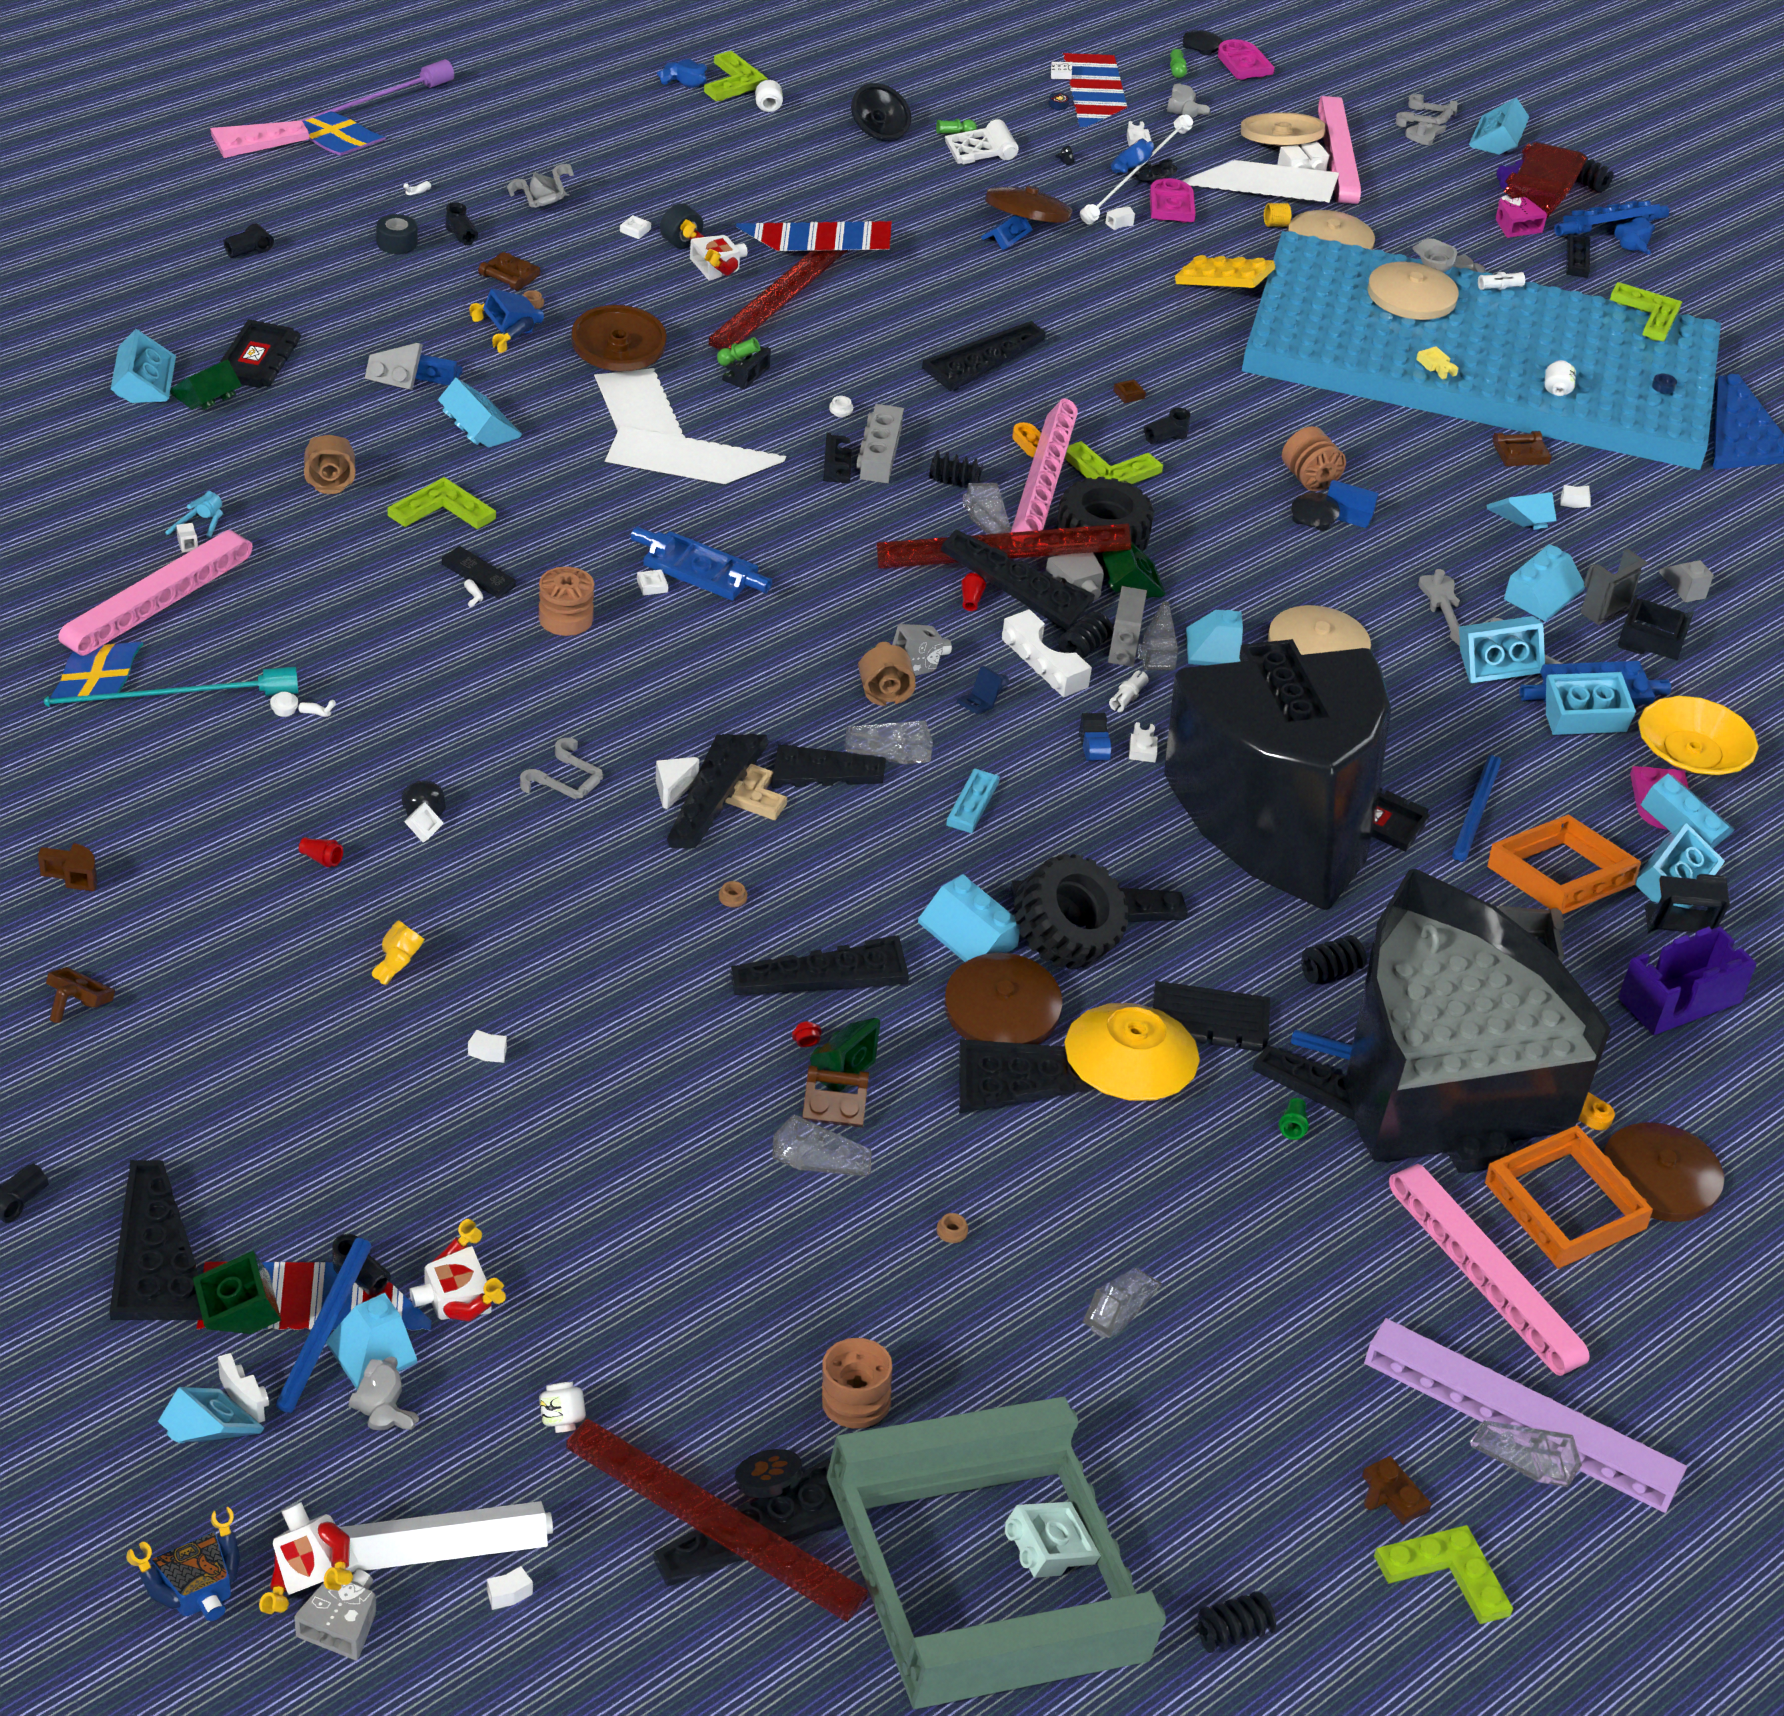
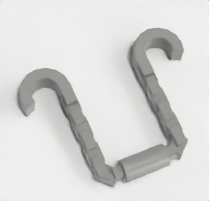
M1411 95L1408 103L1410 108L1442 111L1444 113L1438 118L1416 115L1413 112H1400L1396 115V125L1406 127V121L1443 124L1453 114V108L1446 105L1423 103L1424 95Z
M561 164L552 170L559 190L558 193H552L534 200L526 181L517 179L507 185L509 195L512 197L515 195L514 192L516 190L523 189L531 208L557 202L566 196L560 176L563 174L574 176L572 167L569 164Z
M561 738L555 743L556 758L592 775L578 790H575L549 777L548 774L540 770L528 769L520 775V788L524 792L530 793V781H536L560 791L573 799L583 798L584 795H587L600 783V780H603V774L601 769L571 755L570 752L565 750H578V741L573 738Z

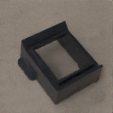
M1635 595L1621 632L1618 647L1637 654H1644L1645 651L1678 660L1694 611L1684 613L1650 601L1637 599L1638 595ZM1635 620L1659 626L1662 630L1636 623Z
M1699 874L1696 879L1660 876L1661 899L1659 903H1648L1645 905L1648 933L1655 928L1696 932L1709 926L1711 929L1719 927L1730 906L1727 877L1709 874ZM1673 904L1704 906L1708 908L1707 910L1677 908Z

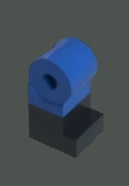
M1082 713L1079 737L1087 761L1110 760L1111 742L1106 726V713Z

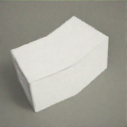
M1131 207L1116 208L1107 212L1105 224L1114 230L1133 226L1135 213Z
M1564 485L1560 505L1572 508L1591 507L1589 486L1574 487Z
M193 523L176 525L177 538L182 553L190 552L197 548V535Z
M476 1030L468 1041V1055L484 1061L504 1063L507 1050V1036L491 1035Z
M521 1566L506 1575L487 1579V1593L492 1610L515 1605L533 1594V1581Z

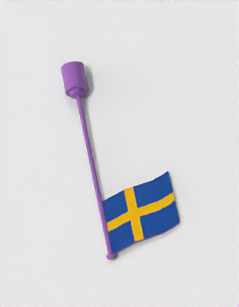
M446 59L422 67L420 78L299 121L304 123L309 132L308 140L329 152L342 156L386 140V137L376 134L335 112L419 82L431 88L454 79L453 67Z

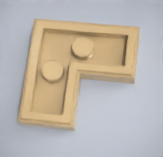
M750 764L746 770L747 776L743 781L737 782L734 787L735 793L731 798L725 799V803L776 820L787 805V797L766 790L772 782L773 771Z

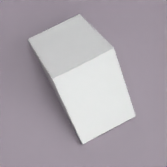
M690 757L656 761V785L663 808L668 809L693 785L699 772L698 758Z

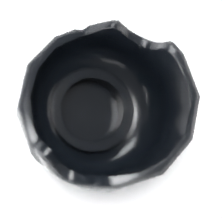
M416 781L408 785L402 793V805L406 809L408 817L424 802L438 817L446 809L443 790L432 781Z

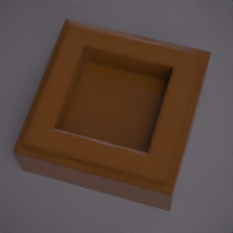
M1135 379L1114 384L1113 391L1124 403L1145 399L1146 392Z

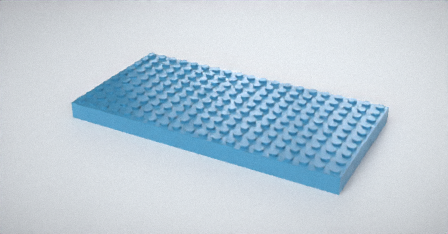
M1282 231L1273 259L1275 269L1268 275L1246 346L1242 372L1525 433L1541 431L1542 436L1687 468L1701 469L1708 447L1721 323L1712 319L1695 318L1688 314H1677L1665 341H1655L1642 335L1651 312H1642L1628 305H1619L1602 296L1585 295L1578 291H1566L1555 286L1538 285L1535 282H1525L1523 287H1506L1505 290H1498V288L1480 290L1478 287V277L1480 275L1493 274L1452 267L1444 272L1458 287L1459 295L1454 310L1436 319H1409L1397 316L1379 307L1370 298L1367 287L1371 273L1379 266L1392 262L1423 264L1421 259L1409 258L1402 254L1385 253L1382 250L1366 249L1359 245L1342 244L1335 240H1323L1316 236L1299 235L1293 231ZM1438 347L1450 358V363L1458 367L1457 376L1453 377L1448 373L1446 379H1441L1437 371L1430 372L1416 360L1418 352ZM1556 361H1566L1574 366L1576 370L1575 388L1567 395L1556 396L1545 388L1546 369ZM1664 373L1673 376L1677 380L1675 391L1670 394H1663L1654 390L1652 383L1655 375Z

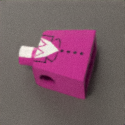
M1503 196L1499 200L1496 221L1507 238L1543 233L1547 213L1526 197L1511 199L1509 196Z

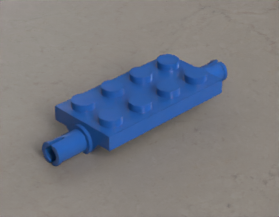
M1651 200L1625 201V204L1621 205L1620 203L1607 204V207H1590V210L1586 211L1585 209L1572 210L1571 215L1563 216L1564 223L1555 225L1554 231L1556 236L1590 232L1592 224L1626 218L1644 217L1648 221L1667 218L1669 216V208L1666 205L1651 204Z
M636 526L631 533V541L650 547V551L644 557V566L654 570H662L664 574L733 601L747 586L766 594L772 586V578L758 574L757 565L669 531L667 534L661 532L654 533Z
M1640 661L1543 664L1540 670L1543 683L1537 685L1522 684L1519 689V695L1522 701L1544 700L1546 702L1547 675L1622 672L1633 705H1649L1654 702L1655 695H1670L1671 683H1669V679L1648 680Z

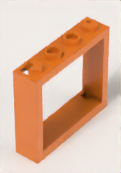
M1568 814L1493 843L1487 867L1550 910L1557 908L1562 914H1565L1635 885L1641 861ZM1564 843L1602 869L1559 885L1522 859Z
M1578 1125L1489 1163L1485 1184L1558 1269L1647 1229L1653 1211L1647 1200L1633 1188L1628 1178L1617 1170L1610 1158L1600 1151L1592 1138L1588 1137ZM1568 1154H1571L1625 1215L1571 1241L1516 1179V1177Z

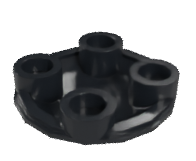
M1193 30L1184 34L1182 45L1186 49H1195L1200 51V54L1209 56L1212 54V51L1219 49L1222 39L1209 31Z
M1171 159L1161 160L1159 164L1155 165L1145 163L1137 171L1135 177L1143 181H1156L1170 177L1177 172L1178 168L1173 165Z
M1304 493L1292 502V520L1296 524H1304L1316 527L1320 531H1326L1330 528V524L1334 523L1339 517L1340 508L1332 497L1324 493Z

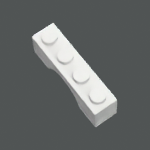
M1030 609L1004 619L1002 632L1004 642L1060 695L1066 697L1089 687L1092 667L1077 653H1061L1046 647L1042 643L1045 623Z

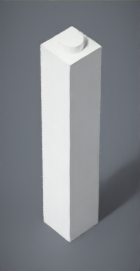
M541 1501L339 1527L349 1535L350 1548L358 1560V1564L348 1569L351 1572L547 1547V1534L553 1533L551 1512L545 1513Z

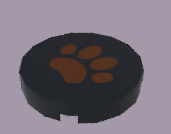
M783 1449L765 1450L753 1454L743 1460L735 1470V1480L738 1489H742L745 1495L752 1498L776 1497L783 1493V1488L790 1485L792 1489L803 1478V1466L800 1457L792 1451Z

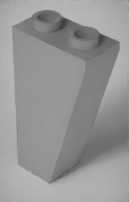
M1122 586L1108 663L1134 667L1147 590Z

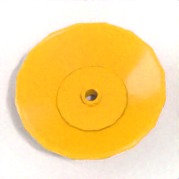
M1674 696L1658 699L1644 708L1638 721L1641 738L1653 753L1679 770L1688 773L1724 775L1739 772L1754 761L1759 749L1755 732L1741 716L1724 705L1703 698Z
M1109 1003L1087 1010L1071 1023L1064 1041L1068 1062L1084 1082L1104 1094L1128 1101H1155L1179 1093L1194 1079L1200 1062L1196 1041L1182 1023L1161 1010L1136 1003Z

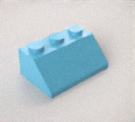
M1517 97L1482 115L1469 143L1472 148L1500 155L1506 151L1509 153L1518 147V142L1526 128L1529 115Z
M135 329L118 347L111 390L117 396L126 399L130 403L166 402L170 395L176 355Z
M455 377L438 399L444 406L443 412L450 418L456 419L455 425L464 432L467 431V438L476 445L482 443L487 447H492L518 439L522 435L487 396Z
M1549 544L1510 576L1504 600L1547 622L1585 589L1584 581L1571 555Z
M1534 616L1459 626L1460 652L1470 683L1539 674L1542 665L1545 664L1543 623Z
M1622 672L1547 675L1546 716L1553 735L1627 732L1636 710Z
M1671 774L1665 775L1654 784L1640 804L1671 833L1687 823L1712 849L1735 830Z
M1685 823L1664 839L1639 872L1635 885L1651 901L1659 903L1661 899L1660 876L1696 879L1699 874L1715 875L1725 861ZM1673 904L1674 906L1683 907V908H1688V909L1693 906V905Z
M963 874L943 885L918 918V923L964 962L984 954L1008 953L1018 947L1019 930L1021 927L1020 924H1016L1015 916Z

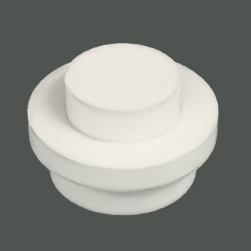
M837 396L830 403L829 410L837 417H846L853 412V404L848 397Z
M280 692L271 698L270 705L276 715L287 717L295 713L298 707V698L294 694Z

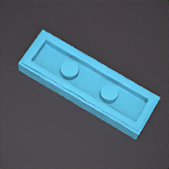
M974 769L947 818L946 826L973 833L999 784L1000 776Z

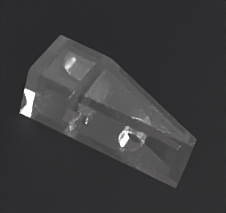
M968 483L967 493L963 494V507L967 508L970 519L1002 548H1008L1011 528L998 484Z
M1163 601L1144 633L1143 643L1138 645V659H1142L1144 670H1175L1178 647L1169 601Z
M926 720L853 726L846 729L845 750L848 752L886 757L888 761L901 764L931 762L933 740Z
M793 1114L774 1134L772 1158L793 1168L857 1176H868L871 1173V1149Z
M1133 1268L1096 1290L1083 1323L1091 1327L1092 1332L1098 1336L1113 1337L1130 1323L1160 1289L1162 1283L1139 1269Z
M1484 1420L1470 1441L1471 1447L1537 1482L1569 1487L1582 1466L1574 1437L1571 1434Z

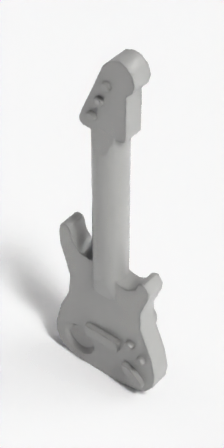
M1450 101L1448 105L1453 108V116H1456L1458 105L1456 101ZM1421 121L1418 125L1407 128L1405 136L1420 144L1431 145L1435 136L1443 133L1447 125L1439 126L1440 124Z
M1437 569L1434 575L1421 576L1418 586L1429 597L1432 612H1435L1436 607H1441L1451 631L1449 637L1460 646L1459 623L1451 607V604L1458 607L1460 600L1454 594L1455 583L1451 577L1444 576L1445 572L1443 570Z

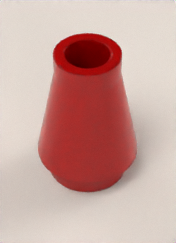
M969 573L961 581L962 606L967 611H975L986 589V582L978 574Z
M304 837L299 843V852L310 857L327 868L337 866L342 860L343 847L336 840Z

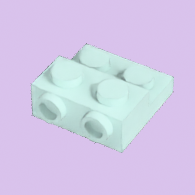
M1072 1502L1017 1505L1005 1522L1007 1538L1015 1541L1020 1550L1021 1565L1024 1568H1029L1034 1578L1061 1576L1066 1568L1071 1566L1095 1565L1101 1556Z

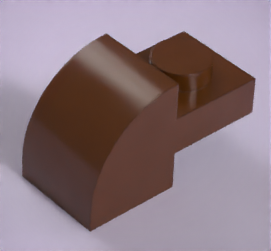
M73 843L70 851L40 848L38 853L40 876L65 879L66 888L95 892L97 887L95 858L88 848Z

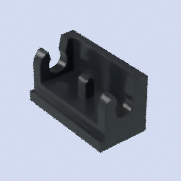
M760 346L759 352L746 356L738 365L733 363L727 364L725 367L731 371L724 373L722 380L739 388L746 389L770 368L771 348Z
M831 433L826 434L823 481L850 483L852 449L838 446L840 443L849 444L850 438L831 435Z

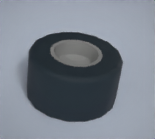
M679 203L667 210L660 222L661 235L676 248L680 249L691 246L690 237H685L680 229L686 219L696 225L695 230L699 233H702L704 224L702 216L687 204Z
M401 214L387 215L379 219L376 225V242L378 247L390 254H404L414 250L418 243V226L416 221L409 216Z

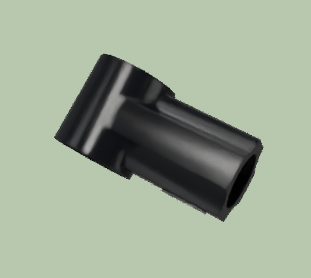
M457 202L450 203L446 207V229L454 233L459 242H462L465 246L472 245L478 239V231L466 215V206Z
M256 223L248 226L245 232L226 237L223 243L227 255L233 258L255 250L260 253H266L273 247L274 239L260 224Z
M1173 408L1169 412V417L1144 425L1143 432L1146 440L1150 444H1154L1170 437L1178 440L1186 438L1189 431L1190 412L1184 408Z
M34 1163L28 1164L5 1183H0V1220L4 1223H11L16 1220L22 1213L24 1204L49 1185L48 1177L39 1166Z
M342 1234L332 1244L333 1269L337 1274H339L355 1239L358 1238L353 1234ZM368 1254L355 1283L369 1296L372 1294L376 1296L385 1289V1286L391 1280V1273Z

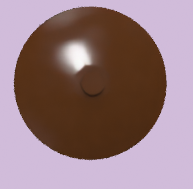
M1026 186V188H989L985 197V201L997 209L1017 216L1045 222H1068L1073 211L1071 207L1062 201L1040 192L1039 188L1034 186Z
M605 305L590 309L576 319L572 327L571 341L575 352L591 365L612 371H632L655 363L665 351L667 336L663 324L652 314L632 306Z
M989 953L966 961L953 972L946 986L944 1005L947 1018L952 1027L966 1040L1038 1045L1046 1040L1058 1025L1062 1010V994L1054 977L1037 962L1011 953Z
M1653 1122L1632 1124L1612 1135L1603 1152L1604 1155L1610 1158L1617 1170L1628 1178L1633 1188L1647 1200V1203L1653 1209L1650 1217L1653 1219L1682 1222L1699 1218L1707 1214L1716 1205L1723 1190L1724 1173L1714 1152L1699 1138L1678 1127Z

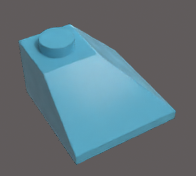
M1552 492L1510 497L1487 504V510L1522 527L1533 526V530L1548 528L1547 523L1557 521Z
M1214 610L1186 628L1188 664L1214 665L1240 662L1239 655L1243 633L1242 613L1233 610Z
M385 1293L356 1305L326 1341V1345L356 1389H358L363 1379L364 1371L371 1359L384 1360L390 1356L395 1357L398 1362L396 1367L398 1372L417 1363V1357L401 1315Z
M178 1387L158 1420L168 1430L167 1435L178 1443L203 1442L261 1434L264 1429L261 1424L222 1390L212 1388Z

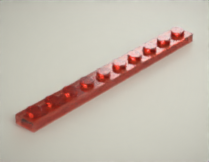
M812 250L715 331L709 337L708 345L721 350L723 348L731 349L732 344L736 343L738 345L848 250Z
M1129 524L971 535V537L988 544L990 547L1007 553L1010 559L1131 550ZM948 537L877 543L878 569L959 562L940 551L942 544Z
M587 1418L566 1440V1449L848 1623L866 1601L868 1590L590 1419Z

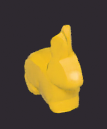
M398 920L383 938L382 949L386 953V957L373 969L372 976L378 979L381 984L387 985L393 976L411 961V957L421 947L425 939Z

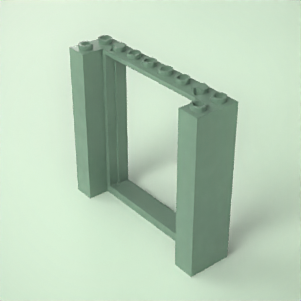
M1065 1396L836 1436L827 1480L838 1510L841 1513V1518L913 1710L1149 1662L1151 1660L1155 1646L1158 1644L1161 1630L1166 1622L1165 1612L1162 1605L1157 1604L1152 1591L1136 1594L1132 1585L1131 1572L1128 1567L1124 1566L1121 1560L1118 1542L1116 1539H1112L1107 1528L1106 1515L1103 1511L1099 1510L1095 1501L1094 1488L1090 1483H1087L1083 1474L1082 1461L1078 1460V1456H1075L1072 1449L1071 1440L1074 1430L1078 1426V1418L1075 1410L1070 1409ZM1058 1474L1070 1502H1072L1101 1555L1097 1565L1112 1599L914 1638L865 1509Z

